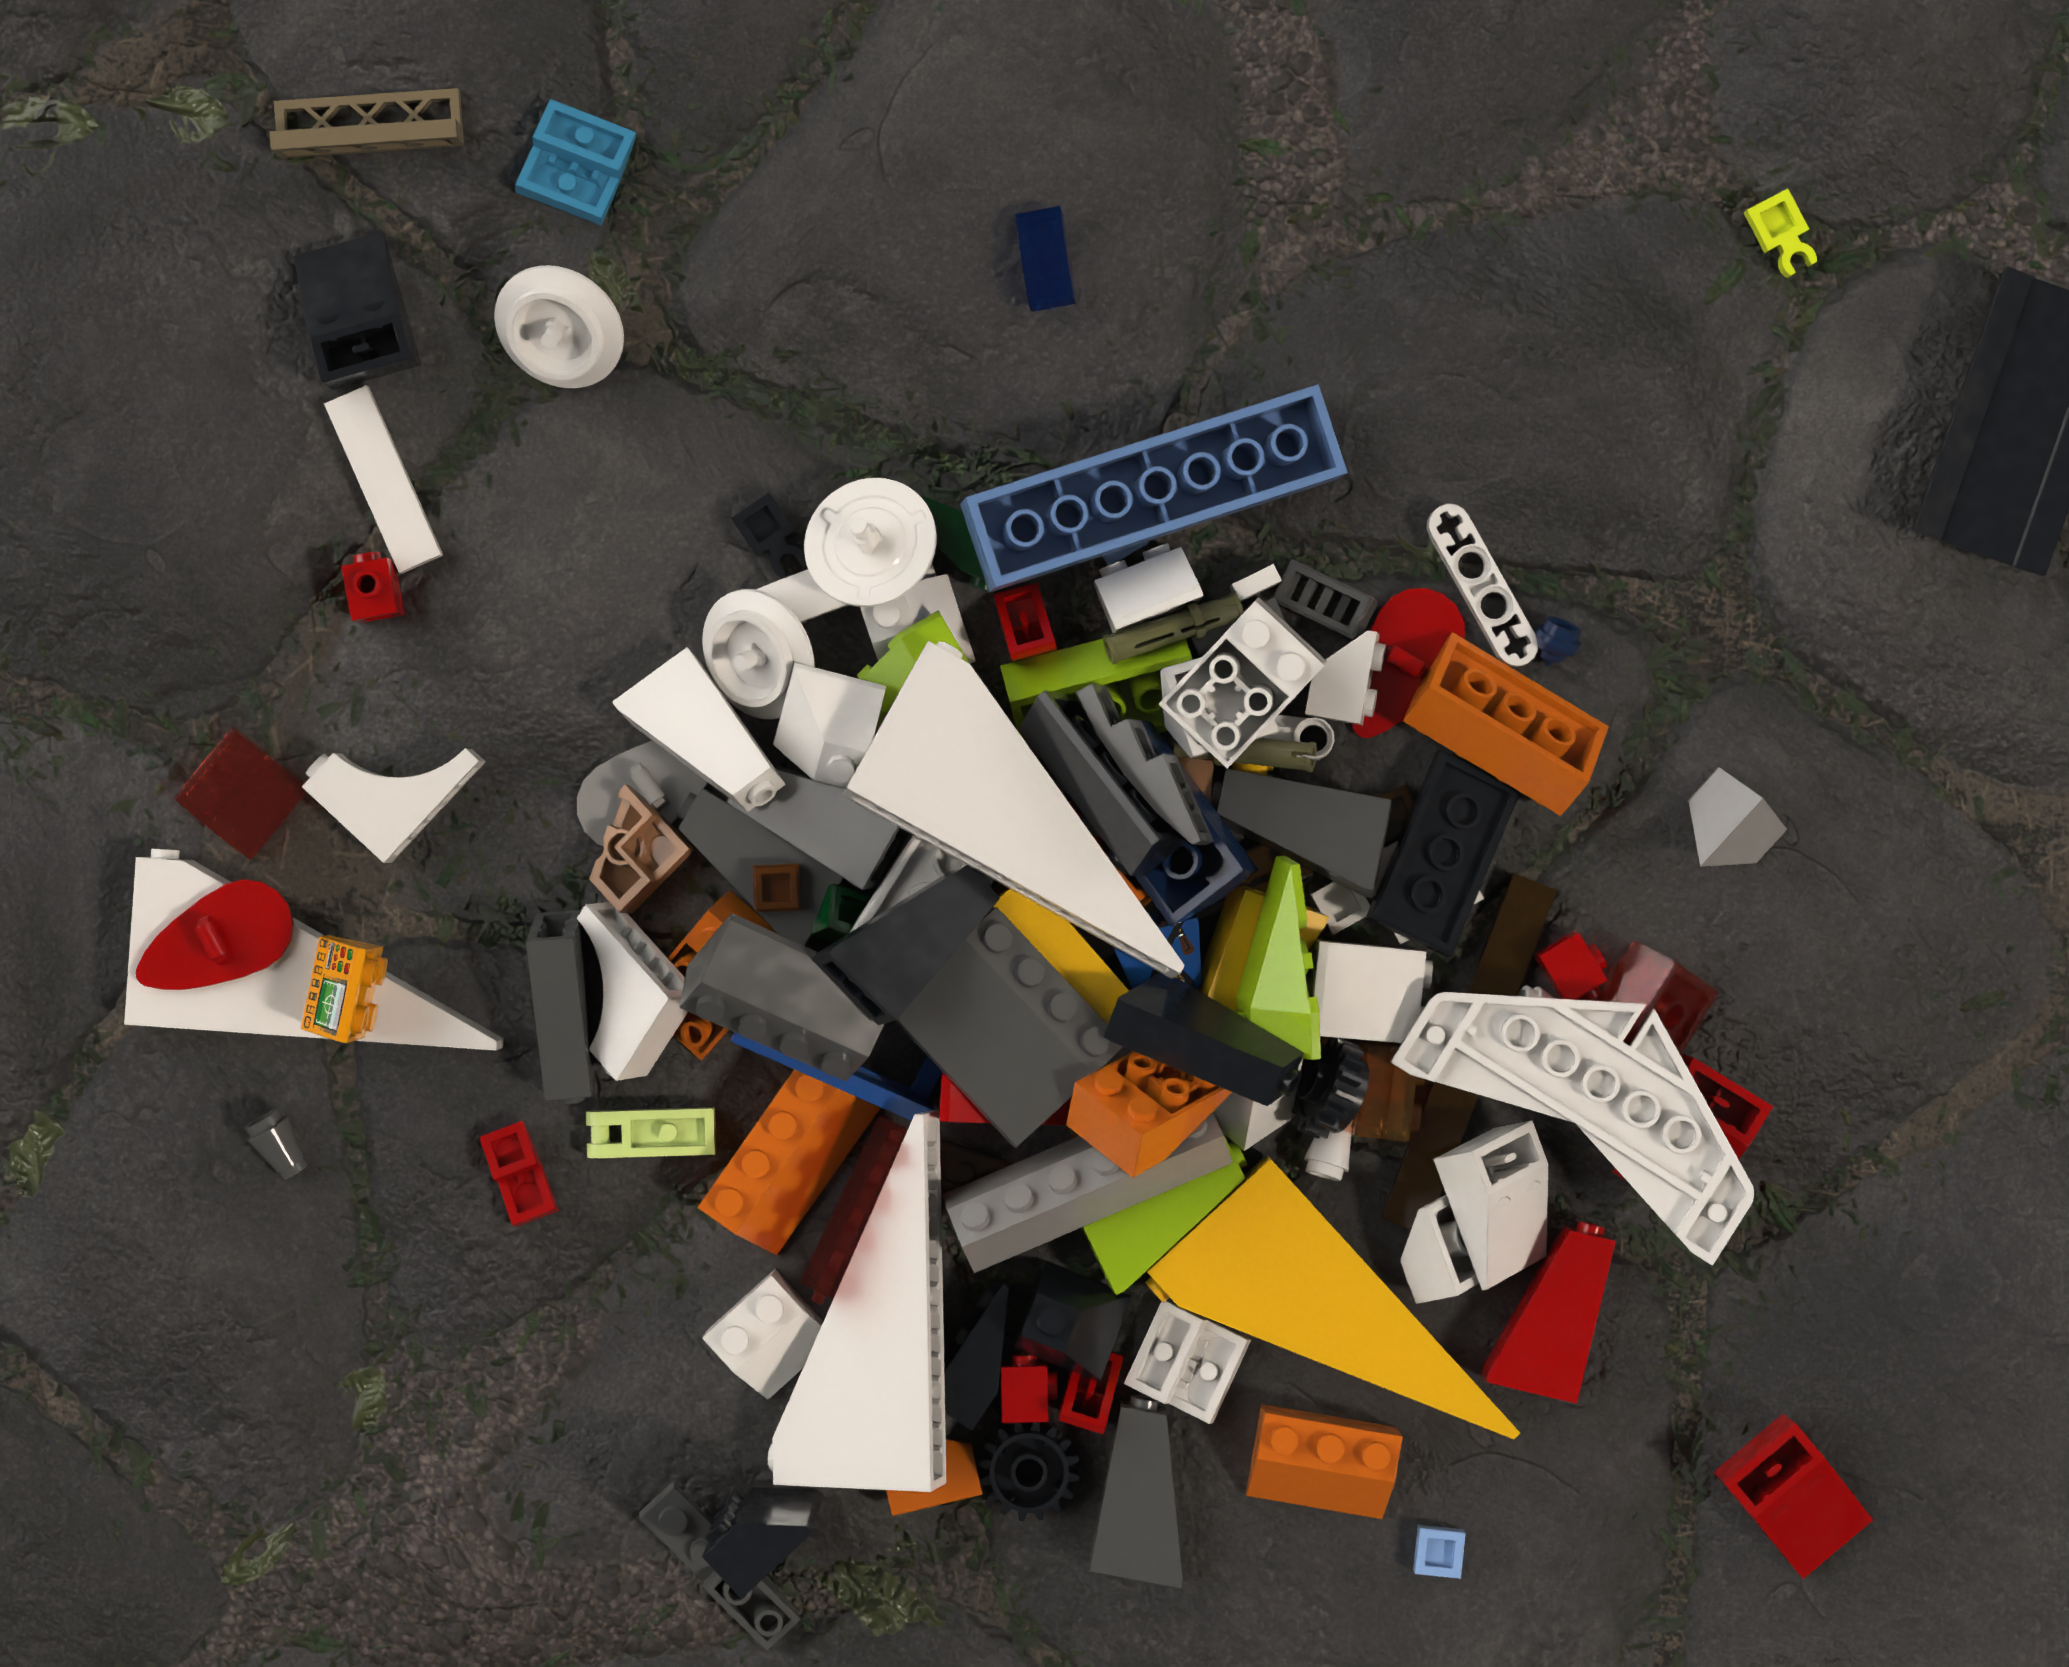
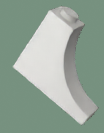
M465 748L451 761L435 770L416 776L397 778L368 771L341 753H333L330 757L323 754L306 771V775L310 778L302 788L383 863H392L486 761L473 749Z
M610 902L585 904L577 920L584 927L593 943L599 959L603 980L601 1020L589 1050L601 1063L603 1070L616 1081L647 1076L688 1013V1011L679 1008L685 977L627 913H619Z

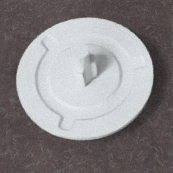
M535 266L514 275L498 295L494 319L500 342L510 358L535 379L561 388H582L601 381L617 365L624 346V331L621 318L607 294L584 275L559 266Z
M866 478L848 483L831 493L818 506L811 517L804 540V554L808 570L817 585L826 594L839 602L858 607H873L890 603L911 591L928 571L937 543L935 521L924 500L914 490L900 482L886 478Z
M741 589L726 594L709 611L703 628L702 644L705 662L712 679L725 698L744 713L760 719L780 718L794 664L799 663L815 667L811 643L803 625L791 609L779 599L766 592L754 589Z

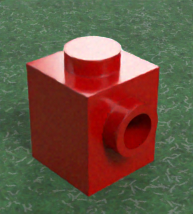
M368 552L354 555V564L341 566L351 621L366 623L405 615L397 569L392 559L387 557L381 558L380 552Z
M1571 931L1533 954L1559 999L1592 1000L1601 993L1598 986L1608 981L1602 971L1608 967L1603 955L1594 943L1587 946L1579 932Z
M1025 1352L1011 1353L1010 1360H1001L1002 1423L1049 1422L1048 1400H1057V1372H1048L1047 1361L1038 1359Z

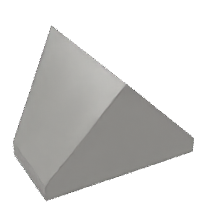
M1720 767L1687 800L1690 807L1700 867L1755 864L1787 830L1764 798Z

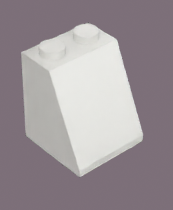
M1316 939L1310 951L1312 952L1314 968L1308 970L1307 990L1309 997H1318L1320 1036L1402 1043L1424 1009L1421 1006L1423 988L1430 989L1433 962L1426 960L1427 952L1416 949Z

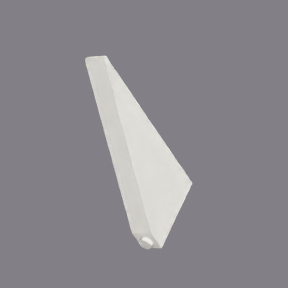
M928 641L842 796L1171 979L1181 974L1185 966L975 670L969 663L961 659L963 654L945 642L939 641L935 645Z
M151 849V857H136L124 1025L329 1039L300 1029L319 937L324 935L293 918L294 927L291 943L284 955L268 968L242 978L186 990H162L140 984L136 978V968L145 950L155 937L198 900L224 884L231 883V881L194 860L179 859L180 850ZM386 971L383 984L381 986L376 985L372 1003L378 1004V1014L372 1032L366 1031L365 1038L356 1040L496 1051L503 1048L504 1038Z
M930 1110L914 1114L772 1438V1444L768 1452V1466L773 1471V1485L931 1492L947 1483L940 1110Z

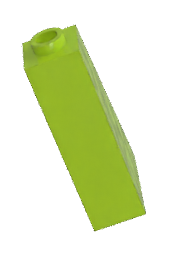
M1225 1138L1233 1163L1081 1227L1115 1295L1129 1288L1245 1179L1241 1168L1247 1166V1162L1237 1144L1233 1141L1228 1143Z

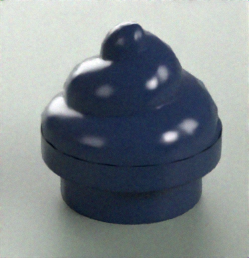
M1548 616L1545 623L1538 625L1535 632L1538 648L1541 649L1540 657L1546 666L1561 662L1567 657L1575 655L1581 645L1578 639L1581 629L1573 623L1558 617Z

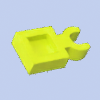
M1789 189L1768 198L1744 212L1763 252L1767 253L1775 248L1779 251L1778 268L1784 277L1789 278L1796 273L1790 261L1791 256L1794 254L1802 256L1807 267L1817 262V256L1813 248L1806 243H1801L1798 237L1807 232L1809 227Z

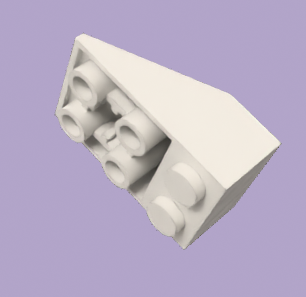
M1257 598L1166 695L1159 705L1228 769L1325 666L1327 661L1260 598Z
M1532 1120L1493 1128L1433 1159L1482 1290L1491 1288L1546 1257L1548 1161Z

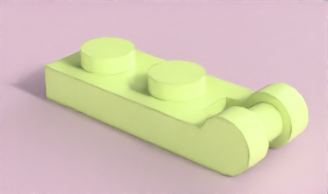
M715 1107L586 1111V1126H591V1143H587V1158L715 1155L717 1153ZM609 1125H621L622 1142H610Z

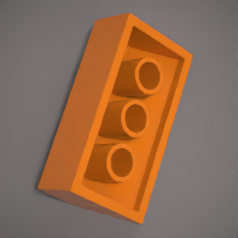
M1453 632L1447 638L1416 690L1403 722L1415 728L1419 733L1430 737L1455 752L1459 757L1470 761L1493 775L1499 781L1508 784L1533 799L1537 804L1548 808L1559 816L1567 810L1588 785L1609 728L1606 724Z
M794 1069L697 1208L735 1235L778 1255L881 1107Z

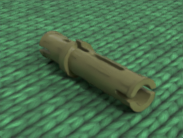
M1232 592L1227 596L1197 605L1196 602L1185 604L1182 611L1147 621L1110 635H1104L1103 643L1110 662L1116 664L1127 658L1156 650L1190 637H1194L1196 640L1206 637V632L1236 622L1244 611L1238 595Z
M1259 738L1254 740L1234 762L1313 772L1316 761L1311 760V758L1297 757V755L1316 756L1317 747L1315 742L1306 743ZM1174 743V754L1177 755V758H1190L1179 744ZM1211 753L1194 757L1196 759L1214 760L1215 765L1224 766Z

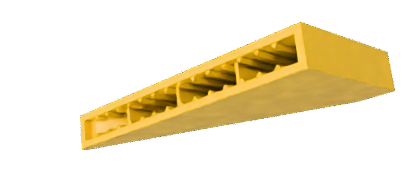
M1265 1155L1244 1175L1245 1179L1147 1270L1151 1277L1145 1283L1163 1303L1171 1298L1178 1307L1511 1439H1515L1521 1434L1268 1155Z

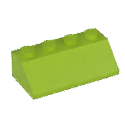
M1103 639L1000 665L1016 729L1026 742L1027 740L1019 731V727L1036 698L1043 691L1075 695L1080 701L1076 691L1090 684L1107 686L1122 721L1125 719L1152 722L1159 733L1168 731L1164 726L1163 708L1159 705L1162 701L1160 671L1169 666L1191 661L1192 656L1187 641L1184 639L1112 664L1107 656Z

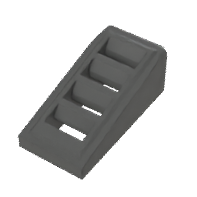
M1291 559L1281 579L1282 581L1279 583L1273 596L1279 605L1351 640H1355L1364 633L1378 604L1374 597ZM1303 575L1309 579L1298 602H1295L1290 598ZM1318 584H1322L1326 587L1315 609L1312 610L1308 608V605ZM1338 592L1342 594V597L1332 618L1325 616V613L1335 593ZM1354 600L1360 604L1349 626H1346L1342 622Z

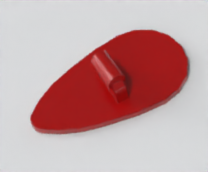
M1428 588L1407 589L1392 596L1379 610L1370 631L1377 632L1380 635L1378 643L1386 644L1382 670L1381 672L1373 670L1370 689L1377 690L1373 717L1365 716L1363 726L1352 724V729L1358 737L1371 738L1403 721L1416 690L1449 635L1453 632L1465 639L1464 620L1457 606L1443 593Z
M242 879L224 884L198 900L155 937L145 950L136 968V978L140 984L162 990H186L242 978L268 968L284 955L292 941L294 921L290 905L278 890L262 881Z

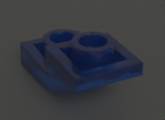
M1061 206L1015 214L1021 263L1030 311L1035 312L1076 304L1072 263L1068 255L1065 221Z

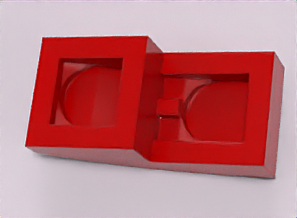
M524 1121L479 1137L493 1180L498 1182L512 1226L519 1227L559 1211L542 1162Z

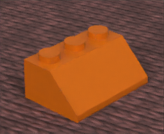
M1261 1404L1246 1496L1382 1519L1395 1484L1403 1436L1398 1428L1394 1426Z

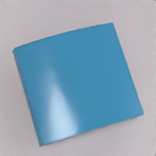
M550 99L532 137L533 147L515 183V191L520 195L602 226L627 165L636 139V132Z

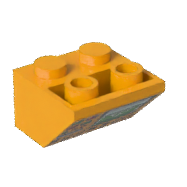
M331 935L320 936L300 1029L343 1043L365 1038L366 1031L372 1032L378 1014V1004L372 1003L376 985L381 986L383 984L388 964L387 958L382 957L384 946Z

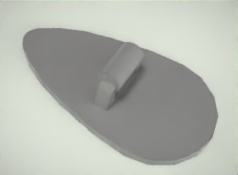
M649 741L620 753L599 765L583 780L577 795V816L584 832L598 845L604 847L603 837L607 826L613 825L622 799L617 796L619 790L624 785H630L645 798L649 805H652L672 824L678 818L677 814L689 793L692 792L698 795L701 788L704 789L708 782L654 741Z

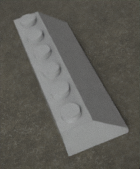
M1212 1112L1164 1161L1134 1178L1082 1137L1078 1136L942 1195L962 1249L973 1272L976 1273L1233 1162L1224 1135Z

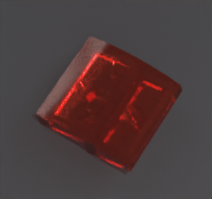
M232 726L174 796V799L215 834L249 860H252L307 791L302 788L305 784L302 780L272 759L267 751Z

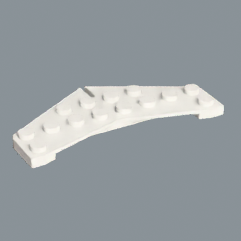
M1441 992L1434 995L1428 1001L1390 1061L1391 1063L1416 1077L1575 1123L1689 1251L1713 1266L1750 1208L1754 1199V1188L1655 1009H1652L1631 1044L1627 1045L1623 1040L1646 1004Z

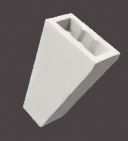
M688 647L612 701L619 712L636 729L747 812L756 806L768 803L775 796L776 791L786 785L707 670Z

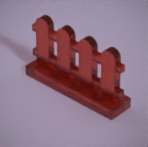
M880 1114L800 1281L801 1284L814 1289V1295L811 1300L821 1305L825 1297L829 1296L833 1299L908 1130L907 1127Z

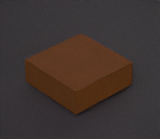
M800 863L752 865L754 912L802 910Z

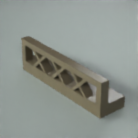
M458 88L274 101L276 131H269L271 151L280 159L464 146L461 94ZM450 101L451 119L423 120L420 117L432 102ZM420 103L414 111L406 105ZM386 105H399L409 114L404 122L378 124L374 120ZM374 106L368 114L360 108ZM342 108H353L363 117V120L358 125L332 127L328 124ZM313 110H327V111L325 112V114H324L322 117H320V116H319L315 111H313ZM307 111L318 122L310 129L288 130L287 112Z

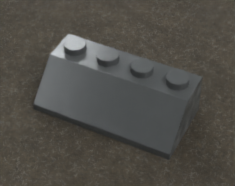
M733 913L728 916L688 964L679 1008L693 1013L704 1020L711 1021L843 1081H847L869 1058L884 1024L877 1025L812 960L817 954L816 951Z

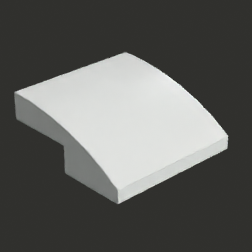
M1161 1301L1124 1384L1163 1404L1169 1403L1208 1424H1212L1251 1339L1201 1315L1178 1307L1169 1301L1164 1303Z

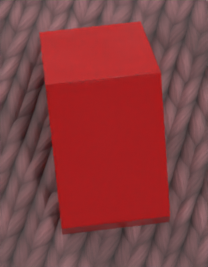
M1038 582L993 594L1011 663L1057 650Z
M1115 1353L1110 1354L1100 1382L1070 1371L1058 1408L1059 1421L1104 1434L1123 1356Z

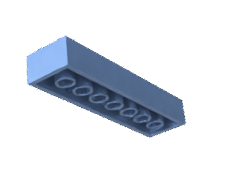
M1319 384L965 497L960 506L990 593L1335 481L1348 472Z

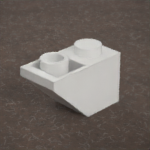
M1366 631L1326 659L1327 663L1311 680L1305 711L1306 715L1362 726L1365 716L1373 717L1377 690L1370 689L1373 670L1380 672L1382 670L1386 644L1378 643L1380 635L1377 632Z

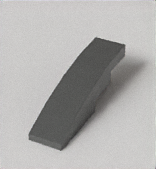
M1090 684L1076 691L1098 737L1124 776L1155 812L1192 845H1207L1214 842L1177 755L1161 754L1157 756L1142 721L1133 719L1121 720L1107 686Z

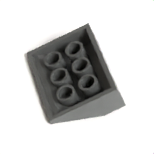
M995 907L980 921L900 1017L895 1020L1014 1148L1019 1146L1072 1097L1075 1082L1101 1069L1123 1047L1104 1038L1108 1026L1107 1023L998 907Z

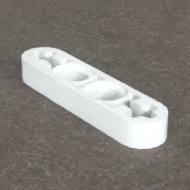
M1456 504L1439 506L1430 514L1427 520L1428 535L1493 652L1501 662L1510 667L1528 664L1534 659L1538 651L1536 635L1466 511ZM1443 513L1449 519L1455 516L1459 519L1460 524L1455 528V532L1460 541L1469 536L1473 544L1462 546L1452 556L1446 547L1455 545L1454 540L1448 532L1440 534L1437 531V526L1442 523L1440 514ZM1468 552L1475 553L1482 559L1484 567L1478 578L1469 579L1460 573L1458 561L1463 554ZM1488 593H1497L1505 599L1506 610L1498 619L1486 617L1481 610V601ZM1512 616L1518 622L1517 625L1509 627L1513 636L1516 639L1524 637L1528 643L1522 648L1525 656L1521 659L1516 653L1508 655L1505 652L1504 647L1508 646L1510 642L1504 630L1498 633L1497 636L1492 631V627L1506 623Z

